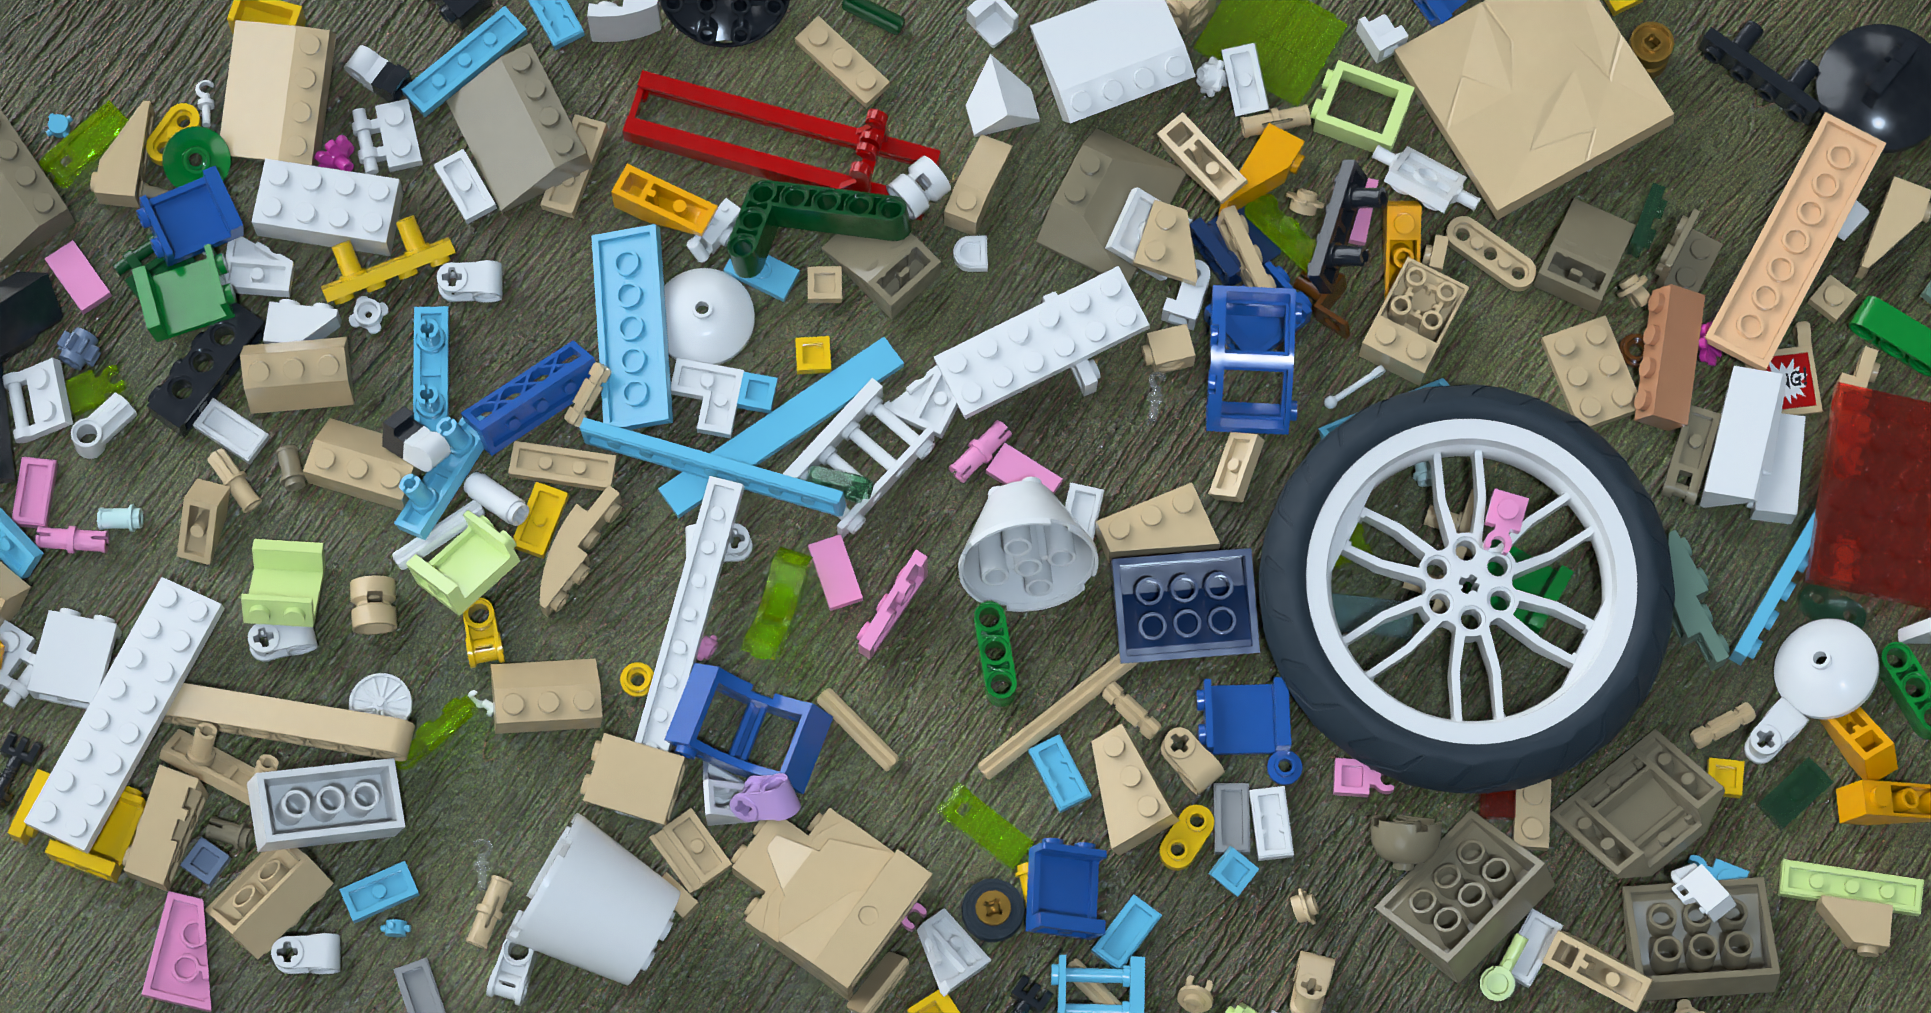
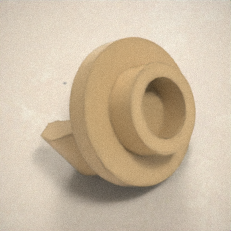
M1634 273L1619 282L1621 289L1616 292L1617 296L1621 298L1627 295L1634 309L1638 306L1640 308L1649 301L1650 294L1642 286L1648 281L1646 275L1638 277Z
M1189 975L1185 986L1178 992V1003L1190 1013L1206 1012L1212 1007L1213 1003L1211 995L1213 983L1207 980L1205 988L1193 985L1194 976Z

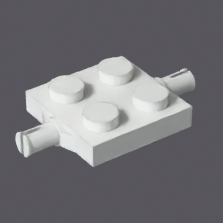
M1378 145L1372 155V158L1390 166L1384 182L1391 185L1396 192L1410 195L1420 200L1425 207L1431 210H1439L1444 213L1450 204L1458 202L1474 211L1481 198L1463 190L1467 177L1408 146L1403 152L1394 154Z

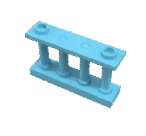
M1059 955L1058 964H1052L1051 985H1058L1057 1013H1144L1145 957L1131 956L1129 966L1123 965V969L1066 968L1067 955ZM1066 982L1122 983V987H1129V1001H1122V1005L1066 1003Z

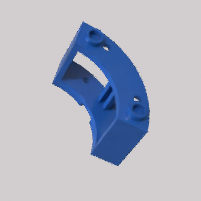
M1213 285L1206 431L1289 435L1290 421L1297 420V400H1292L1295 324H1301L1302 303H1296V289ZM1226 315L1284 317V352L1225 349ZM1224 370L1283 372L1280 404L1222 401Z
M694 663L664 740L675 746V753L691 760L697 757L745 778L753 775L786 774L795 793L804 794L833 716L810 702L796 700L777 693L773 695V698L752 691L753 684L732 675L720 667ZM715 691L747 705L728 754L697 740ZM766 712L799 723L780 771L747 762Z

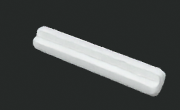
M472 500L436 524L426 540L416 537L392 554L393 560L401 570L407 569L406 562L415 554L423 558L468 527L463 516L467 510L477 517L485 516L483 507L475 500Z

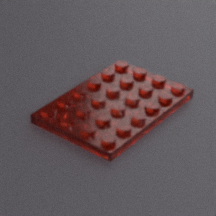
M1837 382L1834 385L1805 583L1931 610V402Z

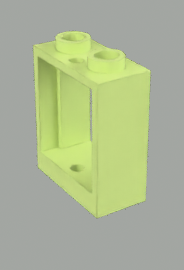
M1338 60L1335 70L1328 69L1321 87L1326 89L1323 100L1317 98L1310 115L1311 118L1315 119L1313 131L1373 153L1378 145L1391 152L1410 105L1415 87ZM1341 79L1395 99L1382 134L1327 115Z

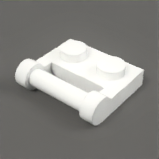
M51 358L22 371L3 375V384L9 391L16 427L13 430L16 443H27L73 424L60 360ZM28 385L35 424L29 426L22 386Z

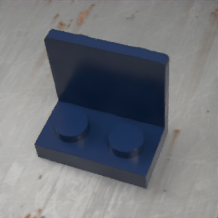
M1248 205L1237 210L1239 215H1243L1249 227L1248 235L1252 244H1256L1261 251L1262 265L1280 256L1281 248ZM1219 215L1208 223H1205L1201 217L1190 224L1193 246L1223 286L1237 285L1243 281L1240 276L1241 263L1235 253L1228 250L1216 224Z

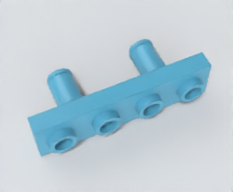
M448 306L414 307V420L432 432H437L436 426L442 418L449 417L450 310Z
M480 415L476 418L481 421L485 417ZM444 417L436 426V431L446 439L450 446V455L432 470L426 472L422 480L418 476H414V474H408L400 481L399 488L409 498L394 522L401 531L426 540L484 450L478 433L463 420V417L459 423L455 419Z

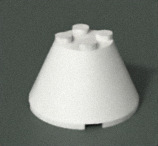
M1026 477L1022 481L995 486L989 490L985 506L960 556L958 572L962 587L976 601L980 603L992 601L1006 605L1007 611L1027 612L1060 605L1085 590L1084 584L1091 575L1095 577L1099 560L1097 548L1093 540L1054 493L1043 485L1039 478Z

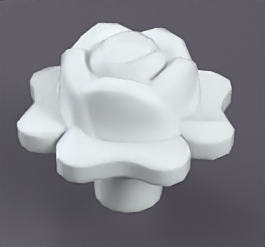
M1212 56L1208 62L1203 63L1198 68L1196 82L1200 86L1201 93L1207 94L1208 97H1213L1216 92L1221 90L1222 86H1229L1227 74L1223 70L1224 61L1217 60L1216 57Z

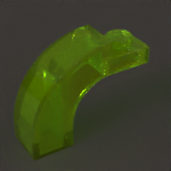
M783 547L779 548L771 563L767 584L758 612L744 637L742 651L749 652L758 659L775 660L776 657L780 658L803 597L813 560L812 556Z

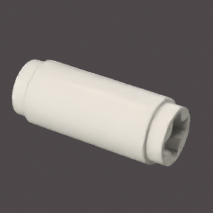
M474 472L466 479L464 491L468 496L503 521L518 526L526 520L529 514V507L521 498L485 474Z

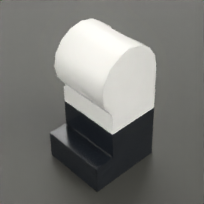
M363 45L357 48L344 66L345 71L350 76L389 103L399 101L403 97L402 89L412 82L408 69L399 64L397 66Z
M405 406L383 422L382 447L424 472H429L450 455V446L441 434L430 431L414 420V412Z

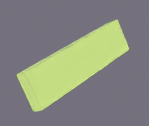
M1783 859L1781 861L1778 896L1816 902L1822 895L1893 905V913L1919 916L1922 907L1924 880Z

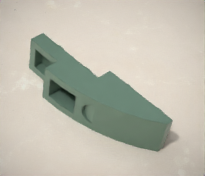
M1673 530L1667 536L1675 586L1672 624L1682 646L1695 641L1710 670L1713 671L1724 666L1728 660L1729 646L1722 634L1717 635L1711 624L1713 617L1705 603L1700 604L1699 602L1708 592V578L1701 567L1696 568L1691 559L1692 549L1686 538H1680L1677 531Z

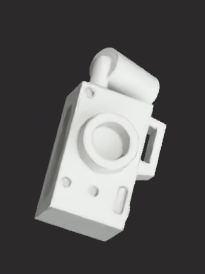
M727 198L719 205L702 237L695 235L687 242L688 249L698 262H705L711 253L714 254L721 244L725 247L728 244L740 208Z
M1693 863L1671 872V878L1676 884L1671 888L1685 905L1696 902L1700 907L1701 913H1706L1714 923L1736 906L1731 895L1702 864L1697 866ZM1685 889L1688 894L1683 897L1680 891Z

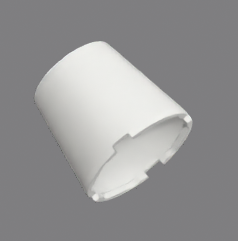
M576 813L571 821L573 823L572 827L567 826L538 873L526 895L532 900L524 912L521 910L517 912L508 930L506 939L628 986L640 969L643 971L647 970L655 956L654 950L658 944V939L664 941L668 935L675 916L673 911L681 892L587 818Z

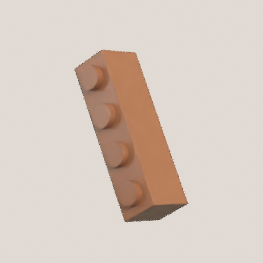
M1673 284L1652 290V295L1648 301V323L1643 336L1645 343L1643 359L1639 366V388L1634 401L1636 408L1634 421L1666 431L1688 426L1705 302L1704 294Z

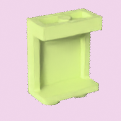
M469 510L463 514L468 527L427 563L415 554L406 562L417 584L459 616L520 562L514 550L517 545L513 538L504 530L500 533L496 531L493 524L484 515L477 517Z

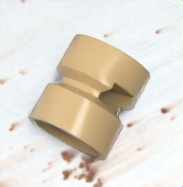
M375 575L353 579L350 582L351 603L355 604L356 607L351 610L352 631L364 635L385 634L395 631L398 628L397 609L391 605L396 600L395 579Z

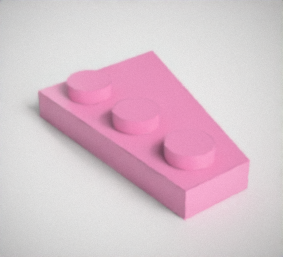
M915 550L907 565L898 574L889 594L886 593L876 608L877 614L872 622L867 621L857 635L859 653L870 660L928 576V557L918 550Z
M168 891L141 994L142 997L211 1013L203 899Z

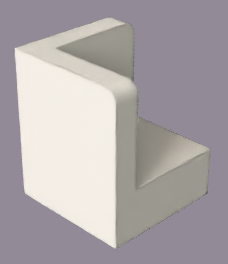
M976 0L967 7V22L992 48H995L1018 29L1019 16L1004 0Z
M1381 15L1370 22L1365 16L1358 20L1356 32L1376 64L1394 55V49L1407 43L1408 34L1403 26L1400 25L1394 28L1387 15Z

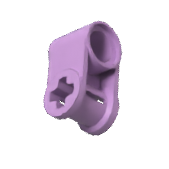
M779 773L767 776H750L745 782L744 790L741 793L735 794L730 800V808L734 815L743 821H781L794 816L801 809V803L788 776Z

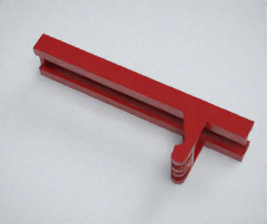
M644 70L641 72L637 84L638 88L622 130L624 141L772 181L889 195L886 185L871 182L878 156L912 165L922 156L930 158L938 167L941 161V150L889 137L888 115L879 109H869L865 119L866 125L856 128ZM649 95L853 149L863 159L862 161L852 162L849 175L638 119L637 115L640 114L641 103L646 102ZM924 213L917 217L916 220L922 221Z

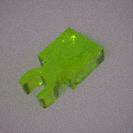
M117 365L106 367L99 377H95L91 369L65 381L69 406L75 417L101 406L106 401L103 394L108 392L119 394L127 388L123 380L115 384L109 382L113 375L120 373Z

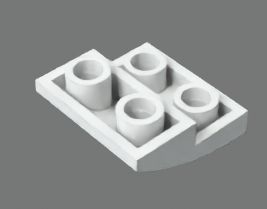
M623 0V7L607 1H602L598 4L589 3L587 18L593 42L627 41L661 30L662 22L658 0Z

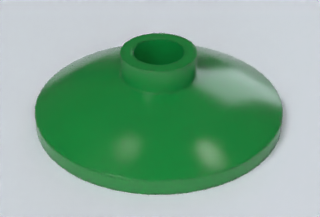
M192 126L179 130L168 140L163 150L162 165L168 180L178 188L202 178L203 170L212 166H216L222 181H224L230 170L231 156L226 142L219 134L206 127ZM193 153H198L201 161L198 165L193 166L189 163V157Z

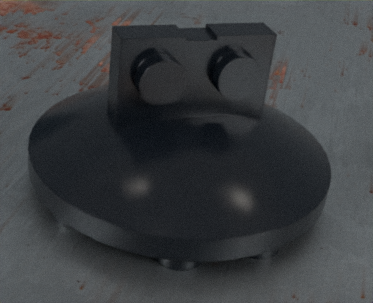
M659 0L670 22L684 35L699 43L723 48L744 46L765 37L783 19L790 0ZM727 40V41H732V42H731V43H721V42H715V41Z
M1871 24L1848 31L1829 46L1819 63V71L1815 77L1814 87L1816 101L1822 104L1819 109L1822 117L1826 112L1885 142L1886 145L1881 153H1895L1911 149L1931 136V44L1918 34L1899 26Z

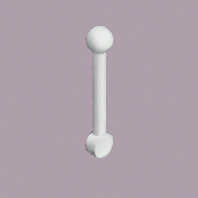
M1380 365L1337 395L1327 396L1324 399L1325 407L1328 409L1335 408L1338 401L1374 378L1380 377L1386 370Z

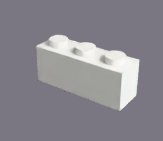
M1781 413L1772 474L1762 475L1758 502L1745 503V507L1751 508L1750 519L1792 524L1797 516L1806 416Z

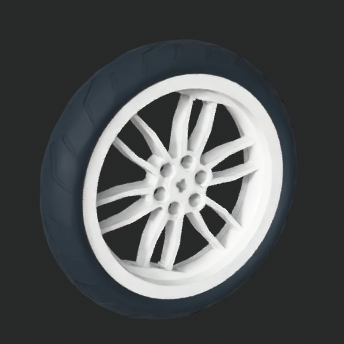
M1478 384L1435 386L1402 393L1362 409L1328 433L1307 454L1286 482L1265 532L1259 570V598L1263 629L1268 646L1283 681L1313 725L1352 758L1376 772L1414 787L1450 793L1484 794L1522 789L1574 768L1608 744L1626 726L1642 705L1656 680L1670 638L1675 602L1670 548L1662 521L1651 496L1626 460L1598 432L1579 418L1539 398L1506 388ZM1469 456L1472 461L1474 508L1470 533L1457 534L1445 498L1441 458ZM1483 458L1499 461L1523 470L1542 481L1559 495L1556 500L1527 517L1522 522L1519 534H1509L1512 546L1529 529L1561 507L1567 505L1576 514L1585 530L1550 552L1518 563L1515 562L1510 552L1506 556L1502 555L1504 547L1502 542L1496 548H1489L1488 551L1484 550L1482 536L1486 489ZM1428 461L1431 465L1433 505L1445 549L1437 551L1403 525L1365 508L1364 505L1371 491L1399 471ZM1364 521L1393 537L1421 560L1418 568L1382 560L1351 546L1352 542L1349 539L1357 523ZM1591 541L1599 565L1602 588L1601 605L1594 620L1559 602L1516 590L1513 587L1512 580L1548 566L1583 542ZM1460 546L1469 548L1473 555L1472 559L1468 561L1461 560L1456 555V548ZM1342 555L1374 573L1417 585L1422 590V595L1384 610L1349 634L1342 635L1333 606L1332 570L1339 556ZM1487 563H1499L1504 569V575H1492L1487 569ZM1429 565L1439 566L1443 570L1444 577L1437 580L1431 578L1427 573V567ZM1466 581L1473 585L1468 594L1461 591L1462 585ZM1493 596L1502 597L1506 601L1507 609L1504 611L1495 610L1490 604V598ZM1433 599L1442 600L1447 607V611L1443 614L1433 612L1429 606V601ZM1516 608L1550 615L1582 629V633L1585 635L1576 653L1571 655L1540 638L1513 615ZM1417 612L1425 623L1424 627L1404 647L1372 669L1363 671L1354 659L1348 646L1385 623ZM1463 615H1472L1478 622V628L1473 630L1465 628L1461 622V617ZM1498 625L1533 652L1569 668L1561 688L1537 705L1506 717L1503 712L1501 670L1489 626ZM1440 627L1449 630L1452 634L1447 676L1451 719L1432 716L1411 708L1389 695L1374 682V678L1406 659ZM1476 641L1488 674L1492 720H1463L1460 666L1464 643Z

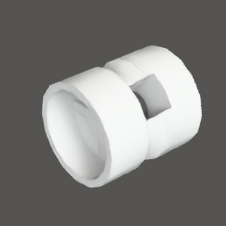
M922 156L908 167V175L900 174L886 185L889 195L900 197L905 201L909 217L912 220H915L929 208L930 200L937 202L951 190V185L944 173L926 156Z

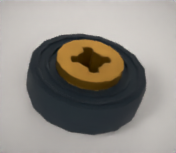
M997 878L984 879L974 884L965 894L961 906L962 920L967 930L977 939L989 943L1002 942L1012 937L1021 927L1025 916L1024 901L1019 891L1009 882Z

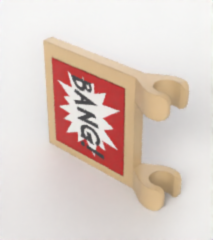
M1807 321L1798 322L1792 329L1796 347L1777 349L1766 371L1787 376L1781 413L1799 416L1822 413L1812 350L1810 323ZM1744 363L1745 368L1755 369L1754 367Z

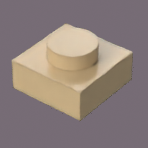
M1436 234L1433 245L1426 244L1422 264L1428 265V267L1441 273L1449 237Z
M842 266L808 267V303H842Z
M1829 275L1807 304L1835 324L1855 300L1857 294L1832 275Z

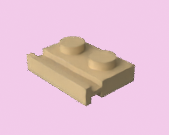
M692 808L664 826L661 831L649 837L668 866L691 895L732 867L730 860Z

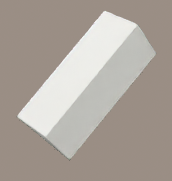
M1739 366L1733 367L1700 506L1703 508L1758 502L1762 475L1772 474L1787 380L1786 375Z

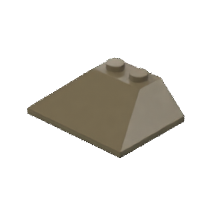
M1096 128L1082 144L1050 205L1036 244L1100 275L1119 266L1129 285L1137 267L1105 249L1131 190L1138 187L1161 202L1171 205L1187 173L1180 167Z
M1654 729L1552 811L1550 818L1618 879L1653 876L1706 832L1725 793V789L1659 731Z

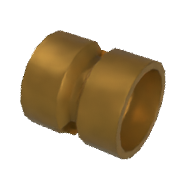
M1654 21L1638 25L1628 43L1651 79L1661 75L1665 70L1674 47V38L1670 30L1663 24Z

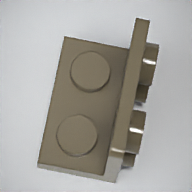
M1694 208L1689 218L1684 215L1682 216L1654 272L1660 276L1656 283V288L1673 284L1697 293L1699 292L1723 245L1693 229L1700 213L1699 210Z

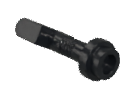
M12 731L9 732L0 749L1 755L9 758L0 777V811L5 806H9L12 801L8 791L21 765L25 764L34 768L44 746L36 741L28 753L27 750L31 739L23 736L17 748H15L14 745L18 734Z
M1024 974L1011 992L1010 997L1018 1001L1011 1013H1028L1030 1010L1034 1013H1042L1054 994L1047 990L1040 1001L1035 997L1042 988L1037 982L1028 993L1025 992L1023 989L1028 985L1030 978Z

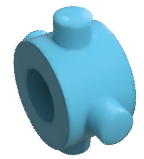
M50 114L48 116L49 129L45 131L49 137L53 135L57 138L64 137L67 139L70 136L69 132L71 129L69 123L73 121L71 116L65 117L61 114Z
M389 919L386 920L385 925H381L380 929L381 932H385V936L401 938L406 937V932H411V925H407V921Z

